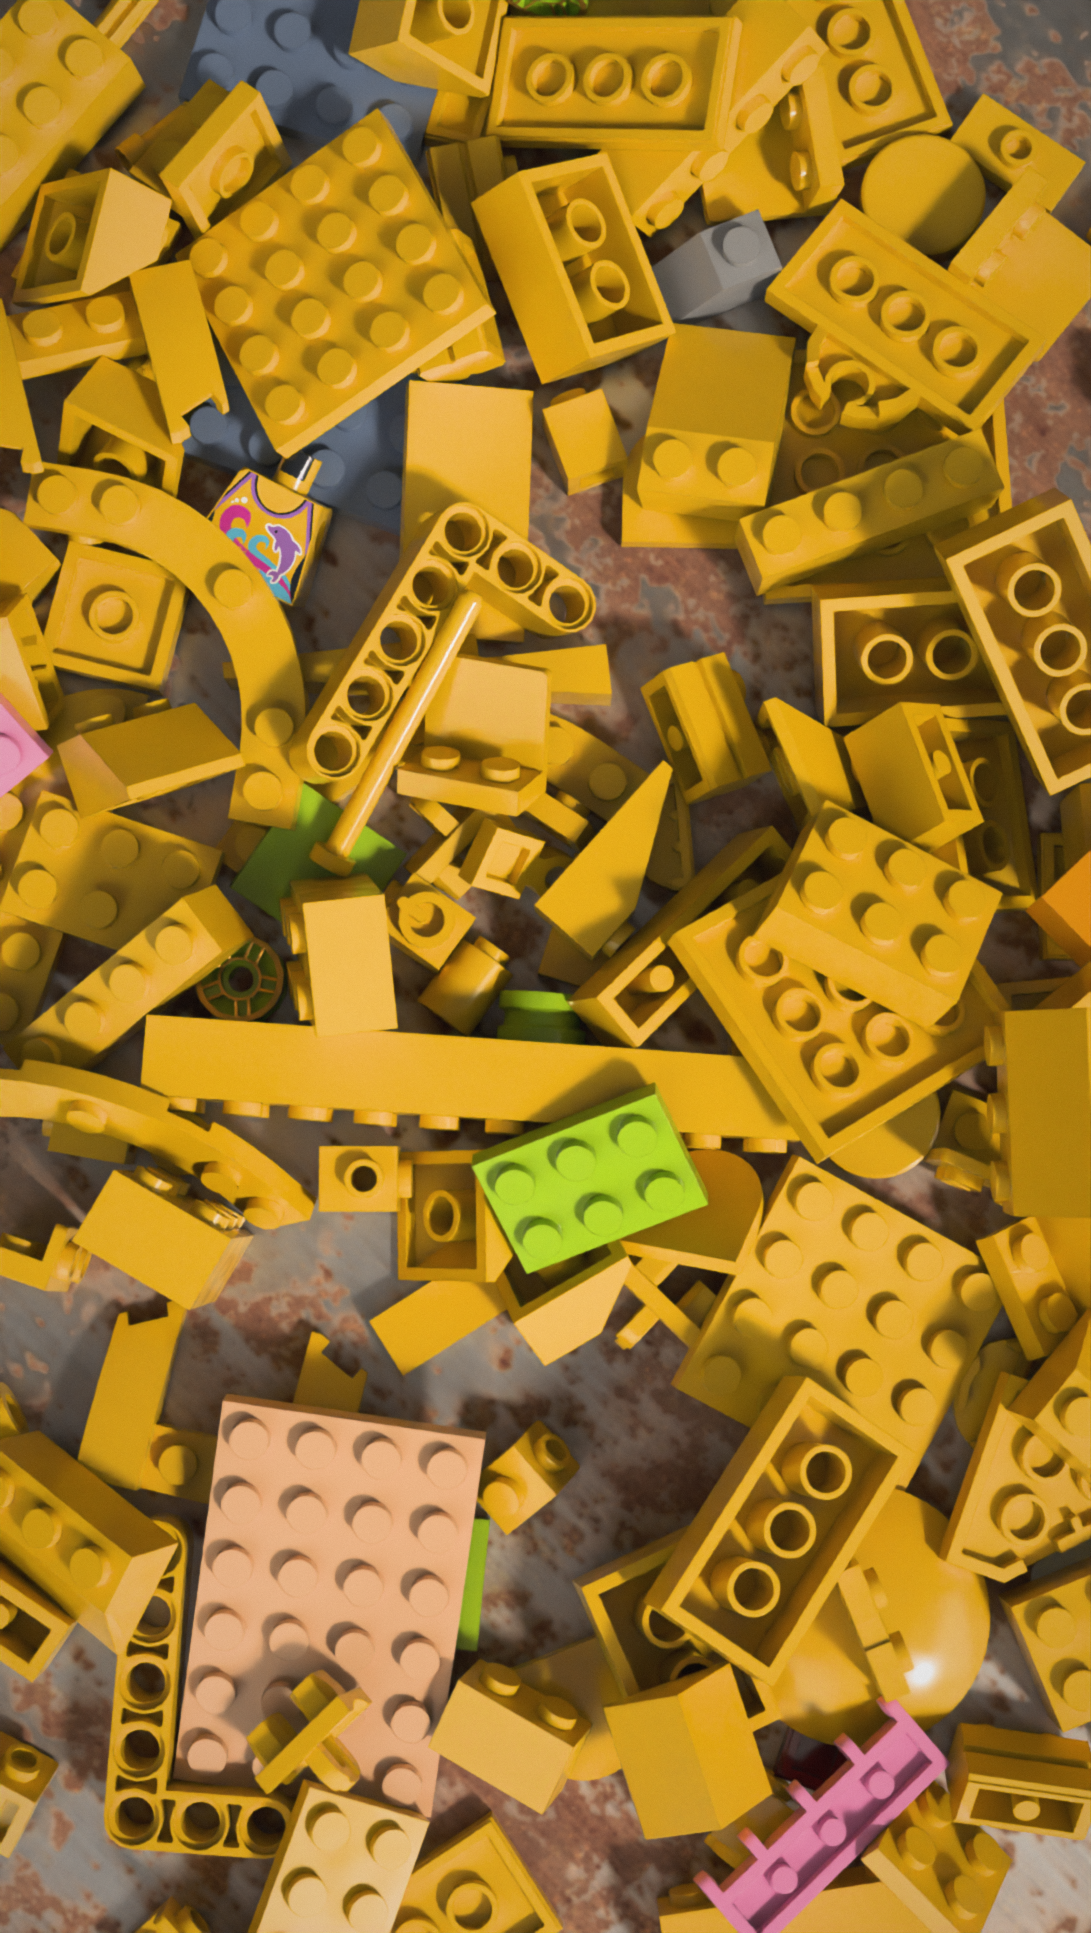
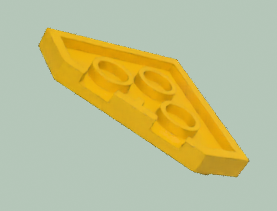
M1001 1371L941 1544L939 1558L947 1563L1006 1583L1027 1572V1566L1056 1551L1063 1553L1091 1538V1485L1007 1411L1008 1407L1029 1381Z

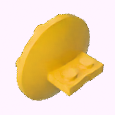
M897 1488L893 1489L773 1687L770 1686L783 1715L780 1720L797 1732L830 1745H835L833 1741L842 1733H845L860 1748L890 1719L881 1710L876 1701L880 1696L883 1697L886 1703L896 1699L923 1732H925L947 1716L963 1699L973 1684L981 1668L989 1638L990 1604L986 1582L983 1575L947 1563L939 1558L941 1544L949 1520L923 1499L907 1491Z

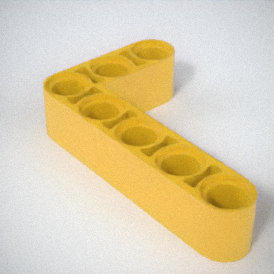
M458 502L428 516L419 527L295 735L289 749L290 763L294 772L302 780L312 784L339 781L354 774L362 764L438 635L456 599L465 588L483 596L484 602L532 635L541 639H555L584 629L592 621L596 610V601L591 587L582 578L477 505L470 502ZM447 521L456 523L462 529L465 540L462 551L454 549L448 543L445 537ZM500 557L507 559L515 569L516 580L513 587L506 585L500 579L497 568ZM416 574L424 576L431 583L433 599L430 605L420 602L414 594L413 579ZM552 593L559 595L565 603L566 617L563 623L558 621L550 611L549 600ZM385 627L393 630L400 638L402 650L397 660L388 657L380 645V636ZM353 681L360 683L369 694L370 705L364 715L353 710L348 702L347 691ZM320 736L329 738L337 749L338 758L331 770L323 768L317 762L314 754V747Z
M170 1512L156 1513L149 1517V1519L179 1542L175 1557L170 1560L153 1596L160 1597L167 1603L170 1608L171 1618L166 1626L156 1627L150 1625L141 1617L125 1651L117 1654L104 1805L105 1830L110 1839L116 1844L128 1849L255 1859L275 1858L285 1829L275 1834L262 1832L253 1821V1811L261 1807L274 1808L282 1814L287 1826L297 1797H290L284 1792L277 1790L266 1794L262 1788L203 1784L173 1779L179 1734L194 1536L190 1525L180 1515ZM148 1662L160 1668L165 1677L164 1689L159 1692H149L142 1689L135 1680L134 1671L136 1665ZM142 1729L152 1733L159 1743V1755L153 1758L138 1756L133 1752L129 1744L130 1732ZM130 1797H139L147 1801L153 1809L154 1821L148 1824H138L131 1821L124 1812V1800ZM196 1802L210 1804L219 1814L220 1825L212 1829L197 1827L189 1817L188 1806Z

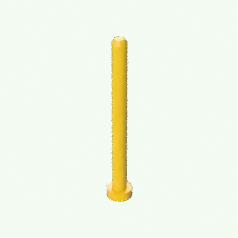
M467 588L456 599L327 843L316 841L309 858L321 867L337 875L349 877L356 864V861L349 854L483 607V596Z

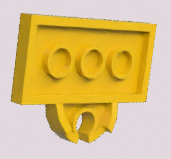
M842 198L766 289L765 302L812 334L807 341L803 380L812 402L819 410L829 403L831 386L841 380H851L863 388L865 395L860 399L847 402L842 411L839 424L849 428L876 430L900 422L918 407L958 436L977 430L983 426L1041 353L1047 340L1039 332Z

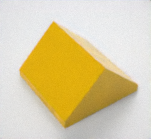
M728 1661L602 1706L646 1840L722 1830L772 1794L738 1686Z

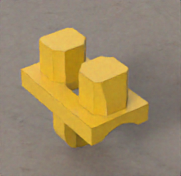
M413 797L410 800L409 806L435 832L410 857L403 867L411 875L414 872L430 885L432 884L458 900L471 887V885L458 876L464 862L459 854L475 838L483 819L487 818L513 827L516 826L509 816L505 814L458 806L452 814H449L437 801Z
M632 1255L630 1257L632 1266L623 1285L643 1304L615 1334L617 1338L614 1341L623 1350L626 1348L631 1349L660 1320L688 1348H693L701 1332L700 1327L717 1296L700 1280H697L674 1305L657 1287L678 1264Z
M322 1669L308 1675L289 1696L310 1721L299 1734H297L283 1715L277 1712L263 1720L246 1737L255 1756L264 1767L254 1779L266 1794L271 1793L280 1783L285 1785L291 1784L308 1766L325 1785L336 1792L338 1790L348 1791L359 1780L361 1769L354 1756L338 1736L373 1702L361 1687L346 1692L335 1679Z

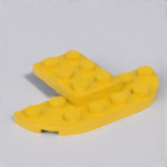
M94 689L62 697L63 709L48 729L36 731L54 752L0 798V1044L4 1046L40 1016L68 935L119 951L182 897L216 883L226 855L222 850L113 814V810L83 819L80 818L57 745L77 736L75 724L106 714H112L115 724L135 719L132 709L152 702V698L147 694L123 689Z

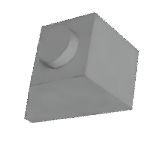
M758 209L699 232L651 268L672 322L693 325L765 297L766 289L781 272L782 265Z

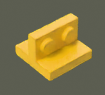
M208 79L129 170V173L137 182L172 199L171 209L182 216L194 240H196L276 182L290 167L292 161L258 90L241 80L229 92L211 79Z

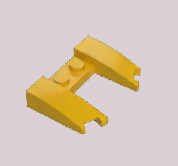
M190 259L138 270L129 275L130 291L6 316L3 300L0 298V447L23 450L21 466L24 473H42L44 468L22 380L91 366L102 355L113 361L144 354L148 355L172 445L182 443L191 437L189 425L182 416L207 399H212L216 409L224 415L229 411L221 371Z
M174 1301L166 1302L168 1316L131 1325L129 1311L119 1313L97 1383L77 1461L106 1484L135 1491L143 1488L209 1504L218 1436L160 1422L187 1309ZM312 1331L293 1403L359 1413L369 1372L362 1367L351 1378L322 1353L331 1340L323 1333Z

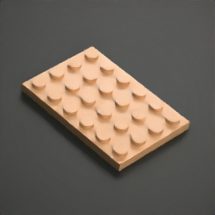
M234 1394L225 1395L222 1401L173 1779L203 1784L261 1788L254 1778L264 1767L255 1756L246 1737L263 1720L277 1712H280L297 1734H299L310 1721L289 1696L308 1675L323 1669L346 1692L361 1687L373 1702L338 1736L354 1756L361 1769L359 1780L347 1792L424 1814L425 1817L431 1818L440 1754L428 1748V1745L448 1703L487 1432ZM308 1766L291 1784L285 1785L280 1783L274 1790L284 1792L290 1797H297L303 1779L325 1784Z

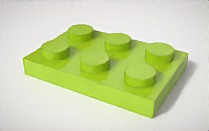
M655 1082L477 1152L472 1157L471 1167L526 1274L708 1205L706 1187Z

